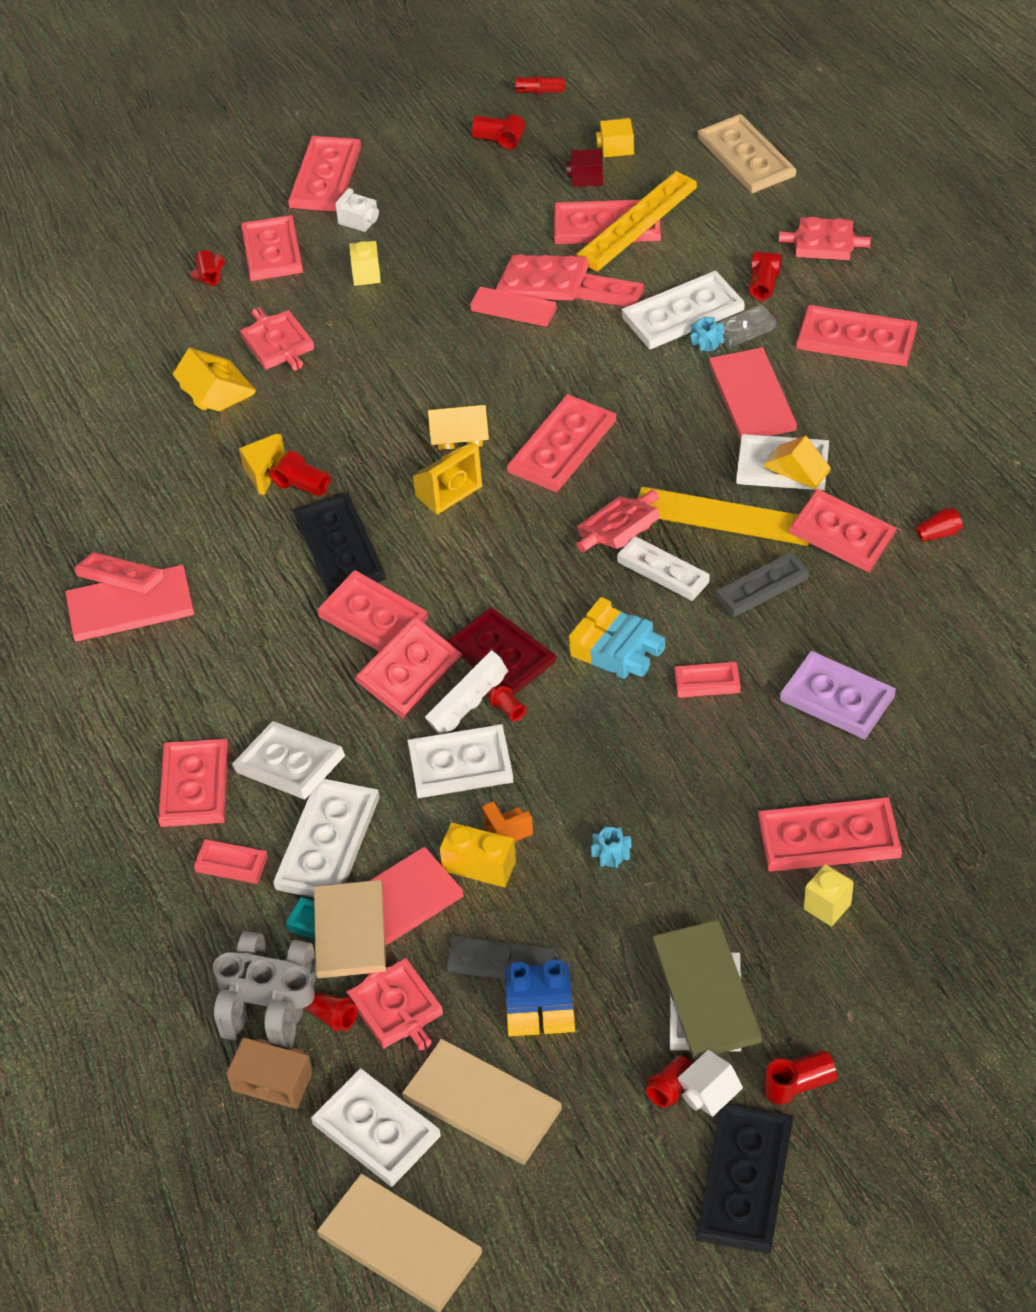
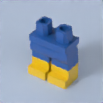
M558 959L548 960L544 965L529 966L525 962H515L510 967H505L508 1037L539 1035L538 1007H542L544 1034L576 1032L569 963H563Z

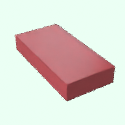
M737 662L674 666L678 698L740 693L741 686Z
M204 839L194 863V869L198 873L258 884L268 855L265 850Z

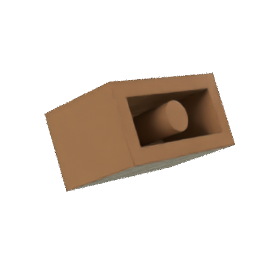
M243 1037L226 1074L231 1090L234 1092L297 1109L313 1072L309 1056L296 1048L283 1049L273 1046L270 1042L263 1039L251 1040Z

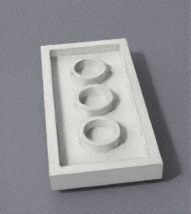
M713 271L623 308L622 318L649 349H652L692 332L691 325H695L700 318L715 317L717 322L743 311L744 301L717 271Z
M323 779L310 793L274 879L275 890L314 898L315 886L345 884L379 801V790Z

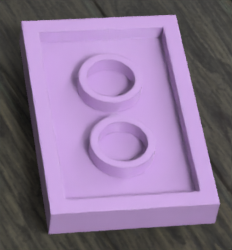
M811 651L781 691L780 701L865 740L895 697L896 688Z

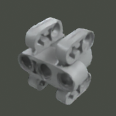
M245 930L240 936L237 953H223L213 963V971L220 990L214 1007V1018L219 1035L223 1039L236 1041L242 1032L245 1022L249 1023L246 1006L247 1003L267 1006L264 1024L268 1042L273 1046L283 1049L292 1048L296 1035V1024L303 1014V1008L311 1004L315 996L313 986L317 975L313 945L309 942L293 940L288 950L287 959L268 958L263 934Z

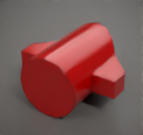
M202 250L194 257L196 269L189 272L190 276L194 281L204 282L211 286L217 285L220 280V270L225 263L224 257L221 254L215 256L209 250Z

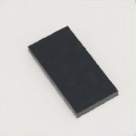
M348 492L293 509L295 520L329 597L354 570L375 582L386 580L383 567Z
M726 1104L720 1109L696 1241L771 1254L793 1115Z

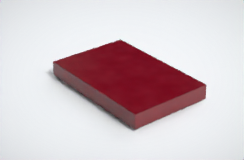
M493 607L487 609L447 640L448 643L462 653L461 658L472 667H475L491 650L495 652L508 670L500 683L503 686H508L512 690L513 696L556 662V655Z

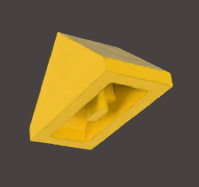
M274 434L239 448L243 469L259 494L265 495L272 481L269 471L285 454L281 434Z
M807 436L779 445L764 463V468L815 490L830 472V466Z

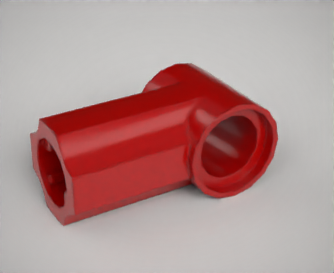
M476 115L473 120L472 137L498 141L502 147L513 149L518 145L526 125L524 120L516 115H509L505 119Z
M754 251L749 294L754 296L756 300L765 301L768 297H772L776 278H779L781 253Z
M291 450L287 451L269 471L271 480L277 486L287 489L292 485L316 496H323L327 492L331 481L330 473L306 464L302 456Z
M822 1050L791 1061L780 1058L770 1062L767 1066L763 1088L765 1097L773 1104L784 1105L791 1102L796 1094L835 1082L837 1080V1073L830 1053ZM780 1079V1080H784V1081L787 1082V1083H786V1084H780V1083H777V1082L774 1081V1080Z

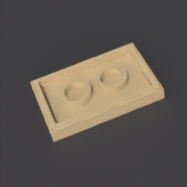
M382 880L315 886V957L317 979L386 972Z

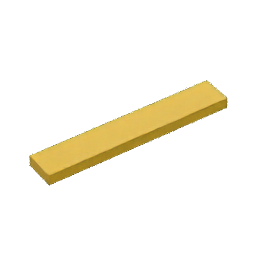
M675 171L576 254L577 257H587L589 268L598 272L694 191L697 187V181Z
M641 487L638 498H641L651 489L658 493L659 500L650 506L657 507L660 515L659 519L804 546L809 545L808 542L789 533L791 525L798 516L797 514L648 487Z

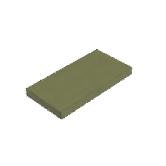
M719 920L652 936V943L693 1060L699 1059L707 1050L714 1054H719L762 1043V1035Z

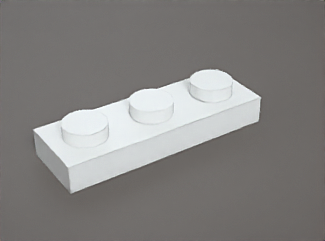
M636 536L617 554L618 563L691 601L706 587L710 580V574Z
M491 650L425 716L432 729L438 735L454 730L460 720L471 709L480 704L482 697L503 680L508 670L495 652Z

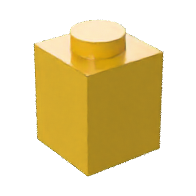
M631 118L600 121V132H596L597 148L602 147L603 158L634 155V134Z

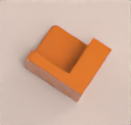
M494 801L482 806L483 822L487 832L514 838V842L533 835L532 816L529 811L522 813L520 808H514L501 814Z

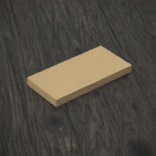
M742 114L698 131V139L751 194L796 176V168Z
M443 1039L439 1041L402 1093L404 1100L525 1165L562 1110V1103Z
M362 1173L317 1230L320 1238L437 1312H441L482 1254V1247Z

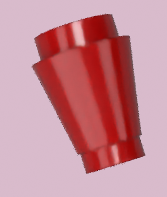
M944 507L915 526L917 536L922 543L957 535V531L963 529L960 515L954 507L950 509Z
M315 992L312 1003L304 1007L306 1011L310 1012L334 1031H347L352 1027L357 1017V1007L352 1004L351 999Z
M676 1056L674 1060L648 1079L646 1095L652 1103L661 1108H667L677 1103L683 1091L678 1077L692 1065L686 1057Z

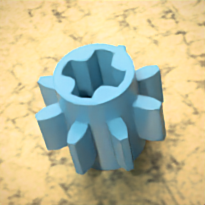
M703 317L695 325H691L692 334L690 337L692 345L699 344L700 351H712L719 346V343H724L723 334L725 332L723 323L716 324L715 317Z
M604 826V829L599 834L593 833L591 856L599 857L601 867L606 865L618 868L623 859L630 860L631 837H623L621 827L617 829Z

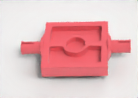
M800 217V224L796 233L780 231L779 243H795L796 257L850 260V254L854 247L870 248L871 237L855 236L853 232L854 220Z
M257 307V310L253 309L251 315L255 318L256 322L240 330L242 340L263 368L266 370L287 361L293 370L297 371V367L301 369L303 362L298 356L313 350L314 343L289 310L277 315L266 316L260 307Z
M651 489L648 493L637 499L619 496L577 526L580 536L583 537L582 540L576 543L579 551L585 553L589 548L599 543L618 549L625 546L638 533L649 529L651 524L660 518L657 507L650 506L659 500L658 493Z
M407 958L393 966L386 967V972L367 973L366 979L361 984L347 991L348 998L351 999L352 1004L356 1005L358 1014L383 1049L408 1036H411L419 1050H425L424 1045L426 1048L431 1045V1039H429L422 1028L427 1023L443 1015L442 1006Z

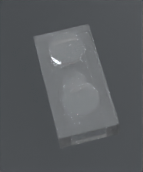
M761 304L716 324L723 323L725 332L723 334L724 343L731 348L776 329L777 320Z

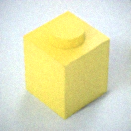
M376 241L350 243L354 286L381 283Z
M825 864L805 887L804 910L832 927L851 905L854 881Z

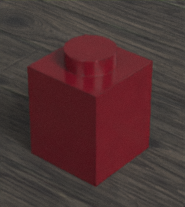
M602 149L571 150V161H566L567 177H572V187L603 186Z

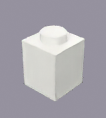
M707 1050L678 1077L685 1091L682 1096L686 1103L696 1111L702 1109L712 1117L743 1088L732 1065L710 1050Z

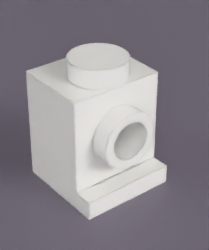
M350 188L335 203L338 224L366 232L371 224L376 222L379 215L376 200L354 194L353 189Z

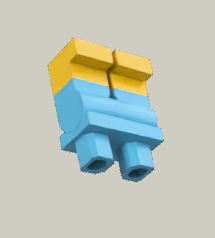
M603 597L599 598L586 614V618H583L569 635L572 657L606 671L616 672V675L622 679H625L629 673L643 677L650 666V658L644 654L648 652L652 655L660 656L665 649V637L653 632L652 621L642 620L638 616L627 615L612 608L611 601Z

